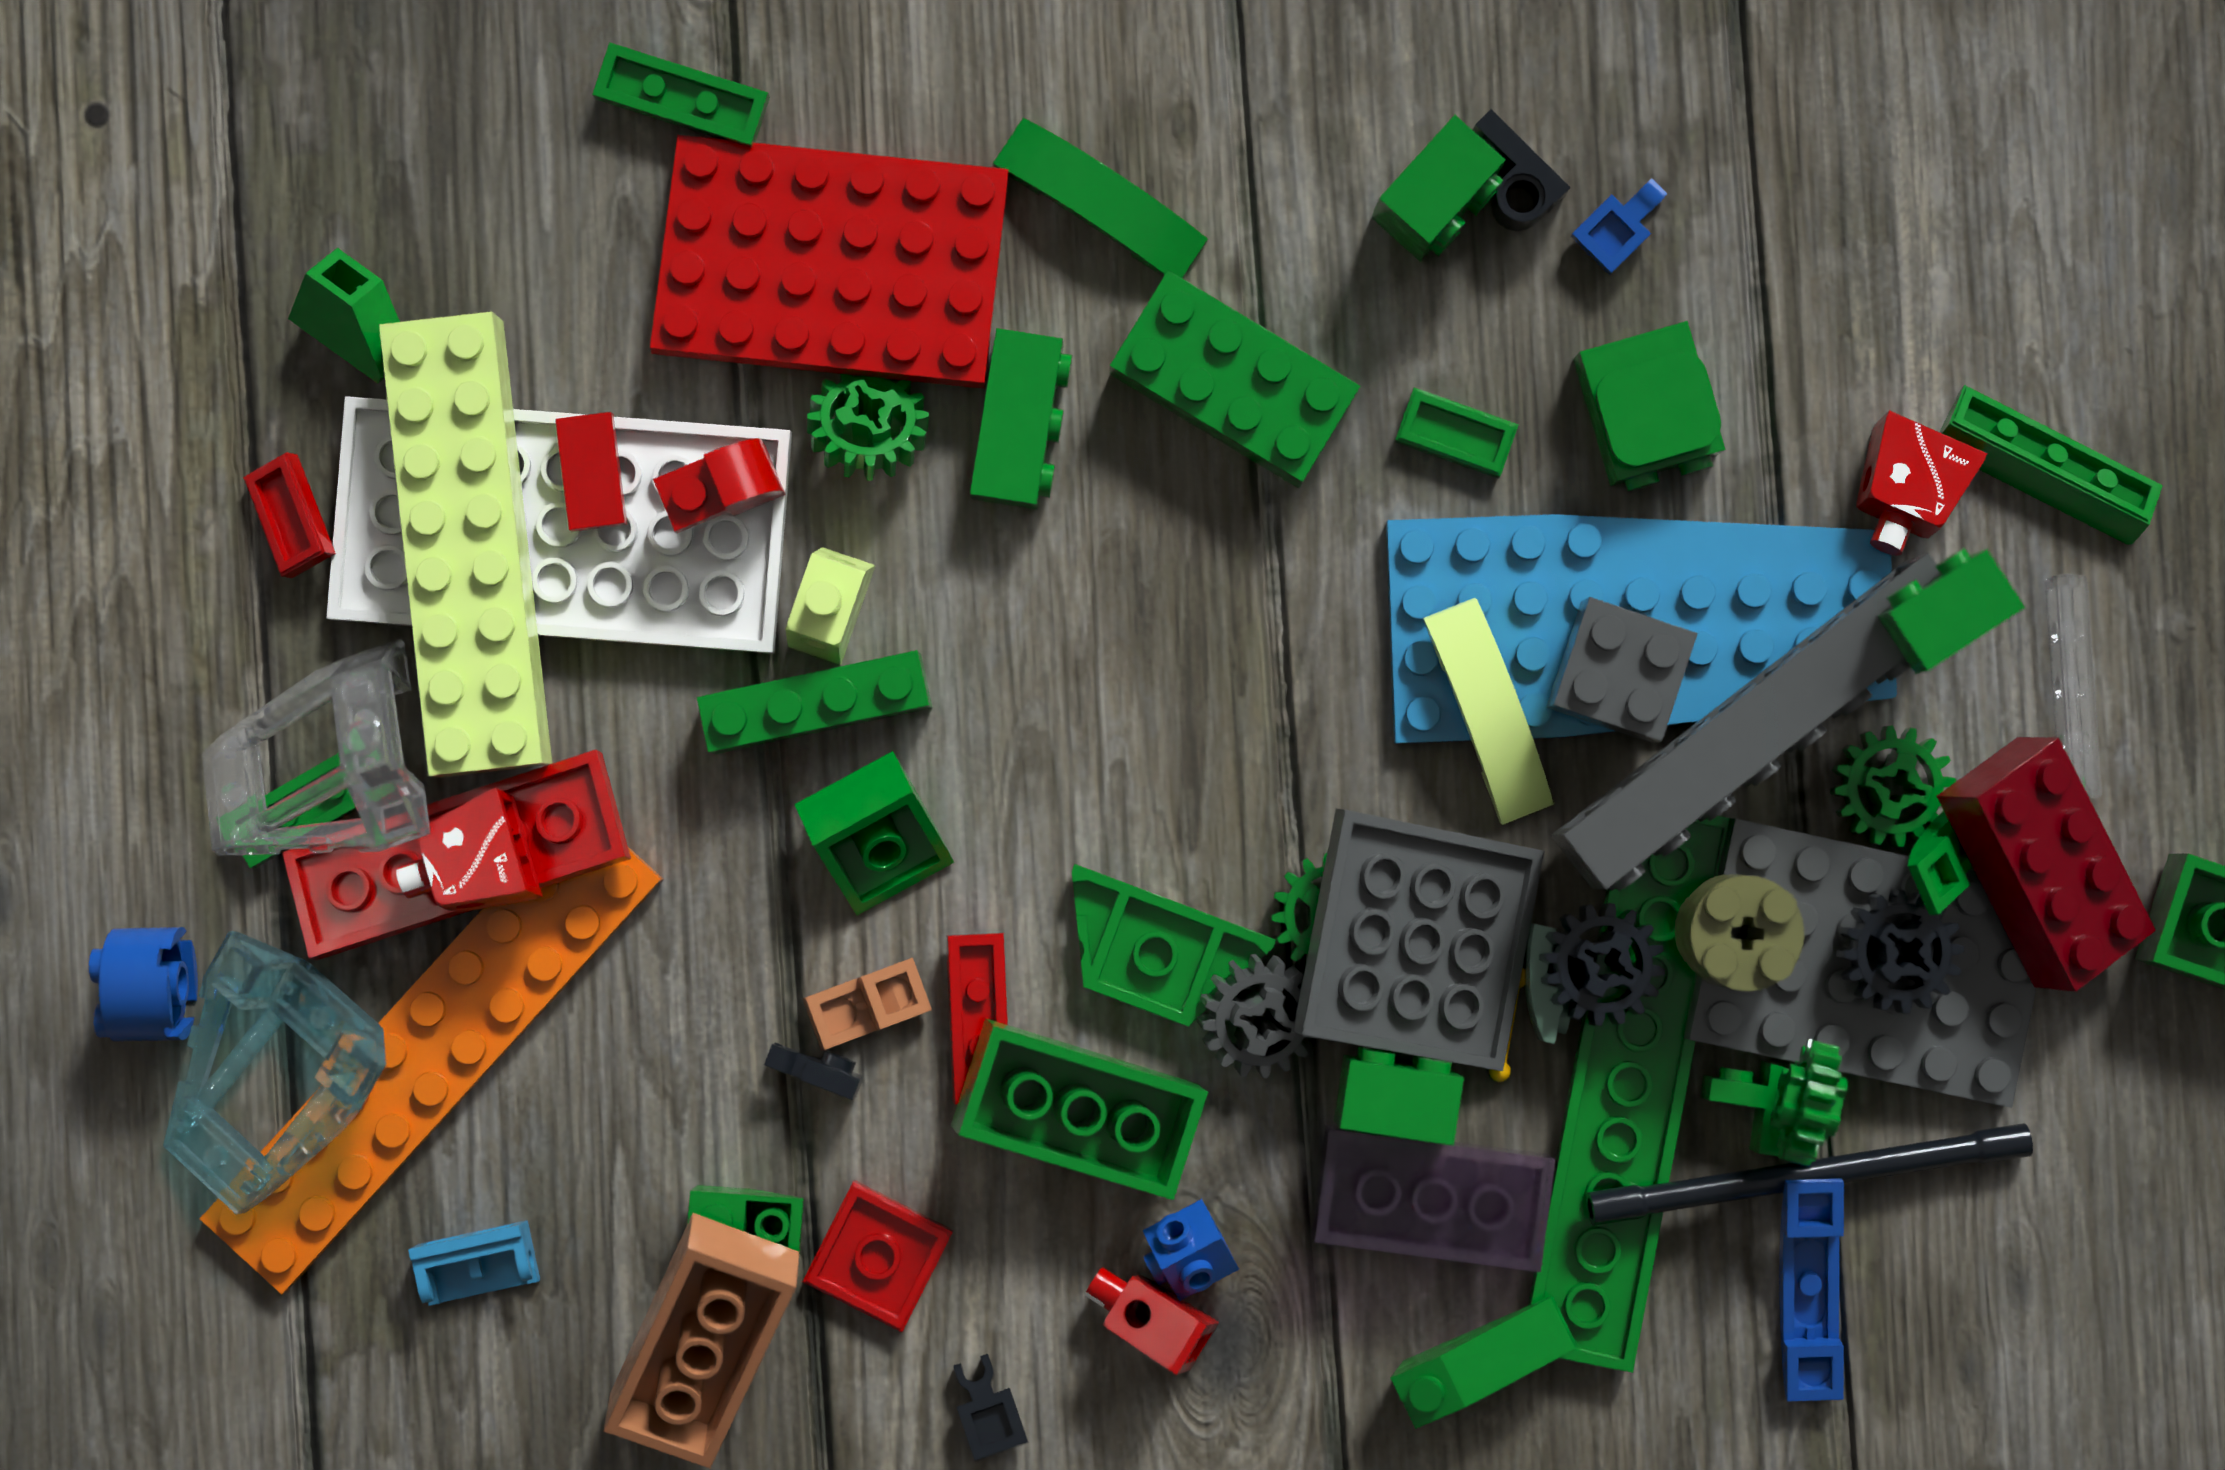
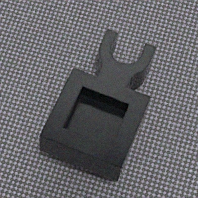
M776 1042L771 1045L764 1063L767 1067L800 1078L801 1081L850 1100L857 1097L864 1078L863 1075L853 1072L856 1062L848 1058L825 1051L822 1059Z
M988 1354L980 1356L985 1367V1373L979 1381L972 1382L967 1380L961 1363L953 1366L959 1384L969 1391L972 1399L971 1402L957 1406V1410L975 1462L1029 1443L1011 1389L1008 1388L996 1393L993 1391L994 1369Z

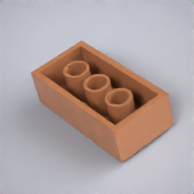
M692 1213L610 1392L604 1432L710 1469L796 1289L799 1251Z

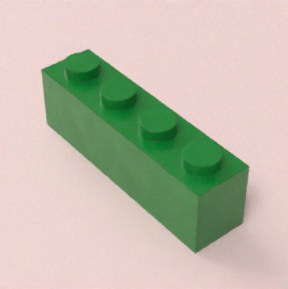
M918 650L697 697L707 750L712 754L729 752L932 708L923 660Z

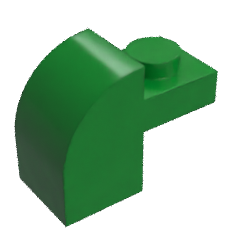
M1761 1061L1758 1083L1753 1082L1754 1072L1741 1069L1720 1067L1719 1077L1703 1075L1701 1098L1709 1101L1755 1107L1749 1150L1758 1154L1778 1156L1777 1142L1781 1132L1778 1131V1128L1771 1126L1770 1121L1777 1095L1778 1081L1784 1067Z

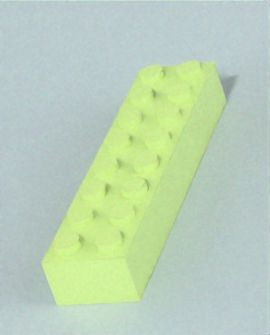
M493 312L379 324L428 776L450 777L552 764L504 322Z

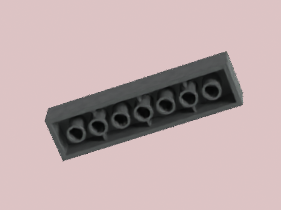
M1929 553L1903 562L1550 835L1591 889L1609 888L1611 891L1614 889L1621 891L1645 873L1646 870L1641 865L1642 861L1652 854L1658 856L1662 853L1663 856H1666L1691 837L1686 827L1697 819L1700 822L1708 819V821L1713 820L1737 801L1731 794L1741 785L1747 787L1750 784L1754 786L1760 784L1782 766L1777 760L1779 755L1786 750L1789 753L1796 749L1801 751L1826 733L1827 730L1822 722L1828 717L1836 718L1841 714L1847 716L1869 700L1872 694L1867 689L1868 686L1875 681L1878 684L1886 679L1892 681L1908 670L1910 665L1877 616L1892 607L1886 598L1915 579L1923 587L1940 576L1935 568L1937 564Z

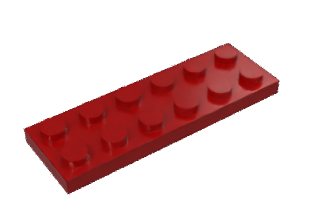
M595 749L283 851L282 855L308 957L317 961L469 912H452L438 907L433 891L407 899L400 888L396 870L399 866L423 858L417 838V831L421 827L495 788L514 796L540 888L631 859L602 752Z

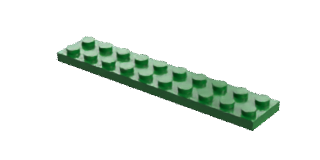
M1717 816L1711 821L1705 819L1702 822L1698 819L1686 827L1691 834L1687 841L1666 856H1663L1662 853L1658 856L1650 855L1641 862L1646 871L1637 880L1621 891L1617 889L1611 891L1608 888L1606 892L1605 903L1615 904L1617 918L1625 910H1634L1637 912L1636 920L1633 924L1634 927L1652 925L1654 930L1646 938L1648 945L1663 946L1664 951L1652 957L1653 965L1664 968L1665 975L1651 976L1649 983L1659 991L1658 996H1641L1639 998L1645 1010L1641 1015H1634L1625 1008V1023L1612 1024L1606 1013L1602 1026L1589 1025L1588 1011L1583 1015L1528 1305H1531L1553 1295L1577 1344L1575 1350L1565 1354L1560 1359L1632 1373L1634 1370L1663 1212L1648 1214L1641 1219L1592 1226L1587 1211L1586 1194L1587 1192L1630 1185L1649 1186L1667 1183L1670 1180L1696 1042L1685 1039L1684 1035L1697 974L1684 961L1678 951L1675 939V922L1679 908L1685 899L1702 883L1718 876L1729 822L1728 817ZM1600 926L1598 938L1601 932H1606L1608 927ZM1630 946L1628 951L1632 965L1636 968L1635 953L1632 946ZM1606 955L1594 956L1593 962L1597 963L1600 967L1598 974L1618 975L1612 972L1611 967L1604 962ZM1615 987L1608 988L1603 997L1598 998L1597 1002L1606 1003L1613 1001L1626 991Z

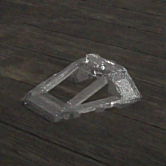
M400 638L350 655L314 671L224 732L202 754L211 846L217 855L280 854L281 849H309L312 853H332L333 848H356L359 852H379L431 834L424 785L404 766L395 695L411 690L405 643ZM333 701L340 766L266 809L259 745ZM348 788L360 815V819L279 828Z

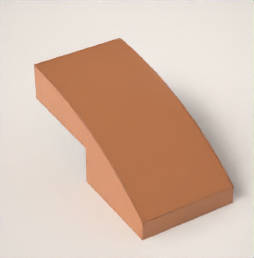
M913 958L802 998L821 1051L932 1010Z

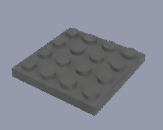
M1336 809L1293 1033L1503 1071L1545 851L1355 811Z

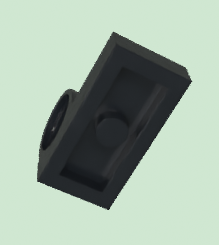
M1492 109L1475 124L1473 131L1505 159L1502 168L1507 174L1502 179L1504 181L1496 190L1491 203L1494 218L1501 226L1508 230L1522 231L1529 229L1547 212L1549 213L1565 197L1571 187ZM1514 188L1525 189L1533 197L1534 209L1526 213L1514 211L1507 203L1506 193Z

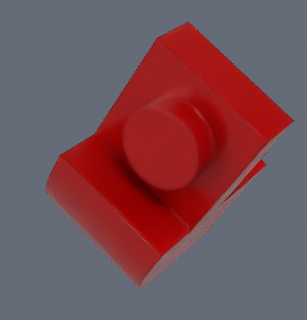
M759 438L744 440L703 454L704 458L653 479L676 533L728 512L734 516L786 495L765 443Z

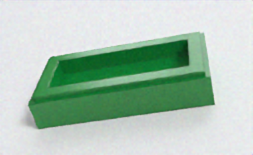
M1414 387L1394 442L1499 479L1519 424Z

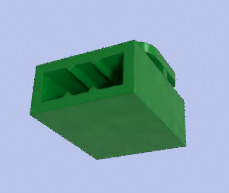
M1688 321L1580 351L1574 357V365L1610 486L1625 482L1629 492L1659 483V472L1679 467L1681 476L1700 472L1714 467L1711 457L1717 456L1726 450L1720 432L1721 418L1705 365L1698 358Z

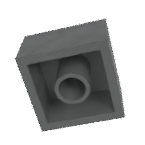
M1589 597L1580 604L1546 708L1649 743L1661 742L1698 633Z

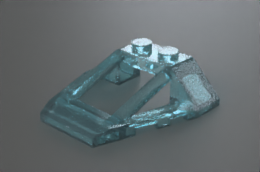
M229 931L202 979L199 997L204 998L205 1002L199 1025L191 1026L187 1043L188 1047L193 1048L186 1081H178L163 1147L235 1214H242L270 1196L344 1131L362 1108L384 1070L386 1056L383 1028L312 964L240 932ZM232 1004L239 1010L266 1008L208 1080ZM285 1022L325 1058L314 1077L322 1086L267 1155L264 1156L220 1116L214 1108L280 1025Z

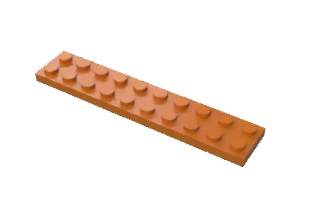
M628 847L631 859L540 888L543 897L539 899L483 908L200 1217V1220L281 1295L286 1293L659 885L663 878Z

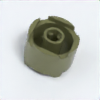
M1720 875L1702 883L1680 906L1675 922V939L1678 951L1684 961L1707 983L1739 991H1756L1768 988L1786 979L1793 972L1804 943V925L1795 898L1778 884L1757 876ZM1747 926L1746 938H1741L1740 940L1731 938L1732 927Z

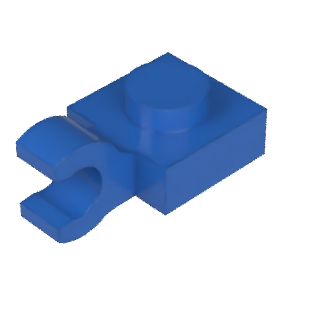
M1651 178L1624 206L1611 194L1570 237L1610 276L1651 235L1640 221L1664 199L1667 193Z

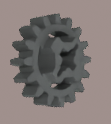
M1256 954L1250 955L1248 968L1241 969L1234 960L1228 962L1231 976L1225 980L1214 974L1210 979L1218 989L1215 995L1201 994L1200 1001L1210 1010V1013L1197 1017V1022L1201 1028L1210 1031L1202 1038L1204 1044L1210 1051L1218 1050L1215 1057L1223 1067L1226 1068L1235 1061L1234 1068L1240 1076L1246 1077L1252 1065L1256 1067L1263 1078H1269L1271 1064L1278 1063L1285 1072L1291 1070L1288 1056L1294 1052L1298 1056L1305 1058L1308 1052L1301 1044L1304 1037L1317 1038L1293 1033L1302 987L1301 981L1304 974L1295 965L1285 970L1284 962L1274 955L1269 960L1267 967H1264L1261 959ZM1283 988L1289 992L1292 998L1293 1012H1289L1285 1007H1282L1285 996L1282 994ZM1265 1009H1267V1011L1272 1015L1262 1017L1263 1013L1265 1012ZM1253 1015H1256L1259 1017H1257L1254 1020V1023H1252L1247 1016L1252 1017ZM1225 1020H1229L1233 1025L1237 1026L1234 1034L1237 1038L1236 1044L1227 1035Z

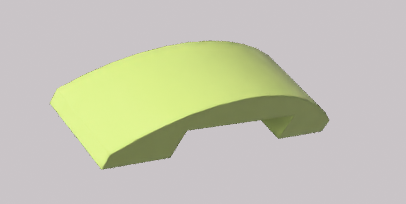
M1472 598L1423 618L1441 668L1448 677L1483 770L1481 774L1500 823L1504 825L1554 805L1527 720L1477 599Z

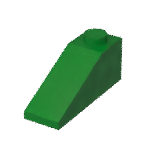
M1553 1295L1403 1360L1390 1379L1415 1429L1466 1408L1575 1350L1577 1344Z

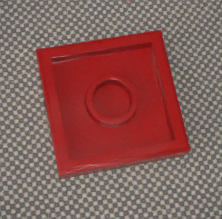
M854 1180L802 1282L903 1332L954 1230Z

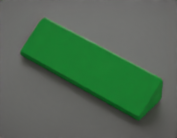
M1966 385L1961 388L1940 430V433L1987 453L1983 464L1979 468L1980 471L2125 544H2133L2150 525L2163 485Z

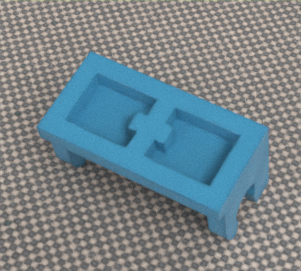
M528 1220L425 1242L408 1249L421 1302H428V1306L540 1281Z

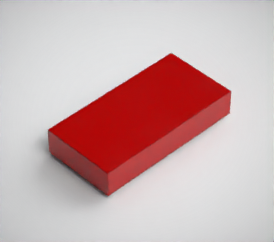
M612 412L555 419L569 530L574 532L627 525L614 414Z
M286 452L243 477L281 577L294 578L336 554L298 454Z

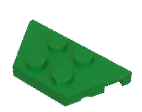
M1074 864L1071 871L1083 987L1189 1027L1198 1016L1208 1009L1200 1001L1201 994L1215 995L1218 989L1210 979L1214 974L1226 980L1231 976L1228 962L1234 960L1241 969L1248 968L1251 954H1256L1261 959L1274 948L1276 943L1274 938L1080 865Z

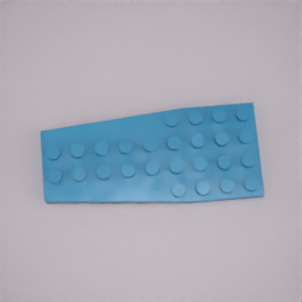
M1556 514L1387 520L1386 543L1394 744L1471 741L1448 677L1441 668L1423 618L1472 598L1477 599L1490 627L1533 739L1564 738L1615 732L1614 730L1546 708L1580 604L1583 600L1592 597L1698 633L1668 725L1696 722L1892 572L1891 555L1877 550L1870 544L1875 530ZM1896 678L1892 681L1886 679L1880 684L1875 681L1868 686L1867 689L1872 694V697L1867 701L1896 697Z

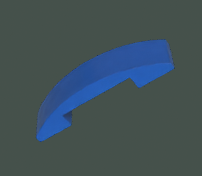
M1842 1178L1785 1180L1780 1225L1779 1307L1783 1380L1787 1401L1844 1400V1345L1839 1339V1237L1844 1236V1181Z

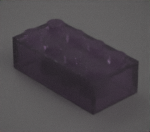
M1326 1124L1311 1236L1316 1243L1541 1272L1555 1159L1545 1153L1455 1141L1454 1146L1341 1129L1339 1126Z

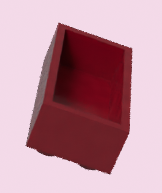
M2017 737L1936 796L2034 987L2076 992L2156 931L2059 737Z

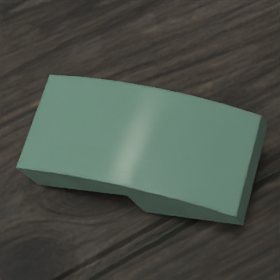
M1531 923L1523 963L1526 1003L1537 1039L1555 1044L1557 1033L1566 1034L1570 1022V1018L1567 1016L1571 1003L1568 1001L1560 1005H1554L1551 1002V998L1559 990L1558 987L1542 984L1541 977L1552 972V964L1540 961L1539 956L1540 954L1554 951L1555 945L1550 943L1545 936L1547 932H1556V929Z

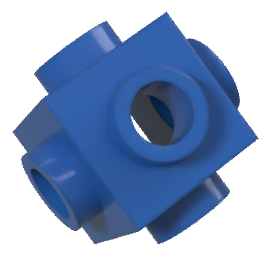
M1202 1199L1176 1213L1167 1215L1161 1221L1142 1230L1152 1252L1143 1256L1158 1286L1169 1282L1179 1301L1207 1289L1218 1280L1239 1270L1218 1226Z

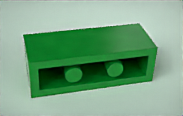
M996 328L970 490L973 500L1038 510L1040 496L1050 498L1055 465L1045 463L1048 442L1059 443L1064 410L1054 408L1057 387L1068 388L1073 356L1063 353V338Z

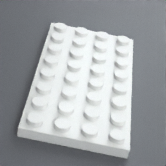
M345 396L333 533V547L336 554L331 557L326 619L412 626L387 399ZM513 409L538 636L775 653L792 432L790 430L614 417L627 525L571 532L568 526L555 419L585 414ZM749 439H761L765 443L786 495L734 516L728 512L676 533L653 479L704 458L703 454L724 446Z

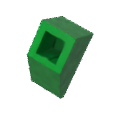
M336 248L305 273L288 320L378 384L385 378L379 324L400 322L383 280L342 250Z
M697 1185L690 1190L688 1222L692 1213L799 1251L800 1255L804 1198L756 1189Z

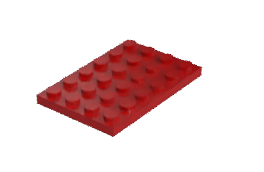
M677 135L650 341L651 353L985 389L1009 169L753 143V146L750 147L725 139Z

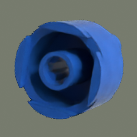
M184 927L115 928L108 933L103 949H93L91 951L89 975L92 983H99L100 1004L96 1005L94 1012V1029L99 1038L109 1037L112 1041L116 1042L185 1040L189 1036L195 1017H184L186 1002L197 1001L198 972L192 940H181L182 936L187 932Z

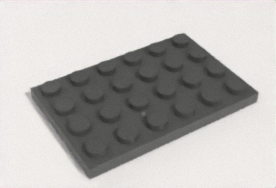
M1729 818L1718 876L1730 874L1757 876L1770 880L1791 893L1797 902L1803 919L1804 943L1800 957L1790 976L1768 988L1756 991H1739L1712 985L1697 975L1684 1038L1793 1062L1795 1060L1799 1061L1802 1046H1806L1807 1040L1812 1039L1840 1048L1838 1054L1842 1057L1838 1069L1840 1072L2012 1108L2036 987L2033 986L1975 871L1969 870L1965 875L1970 886L1946 907V912L1940 920L1942 923H1958L1960 929L1955 934L1949 936L1950 941L1953 944L1964 946L1963 953L1951 956V963L1962 970L1961 974H1946L1943 979L1951 992L1948 995L1930 992L1932 1007L1928 1009L1919 1008L1912 1000L1910 1014L1896 1012L1893 1002L1887 1011L1873 1008L1875 994L1866 1000L1857 998L1854 993L1861 982L1859 980H1843L1841 976L1847 968L1851 967V962L1849 959L1836 957L1837 950L1848 948L1850 945V940L1842 936L1839 931L1841 927H1856L1858 922L1853 918L1850 911L1854 907L1870 911L1868 896L1872 894L1882 895L1888 902L1890 890H1905L1907 901L1914 892L1919 893L1908 868L1909 856ZM1899 913L1891 915L1884 920L1887 923L1894 924L1896 927H1900L1905 920H1911L1913 916ZM1747 926L1732 927L1731 938L1738 940L1746 938ZM1893 941L1895 943L1894 947L1899 952L1898 957L1894 961L1908 962L1901 950L1906 942ZM1869 942L1867 943V961L1870 960ZM1931 942V955L1933 960L1934 948L1933 942ZM1901 976L1896 983H1890L1887 987L1891 989H1904L1916 984V982Z

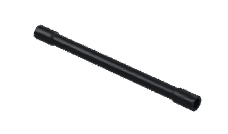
M2025 1123L1978 1130L1970 1135L1815 1159V1162L1811 1161L1810 1166L1787 1163L1649 1186L1630 1185L1592 1191L1586 1194V1205L1592 1226L1641 1219L1648 1214L1780 1194L1784 1191L1785 1180L1842 1178L1844 1183L1968 1163L1986 1164L2030 1157L2033 1153V1141L2030 1130Z

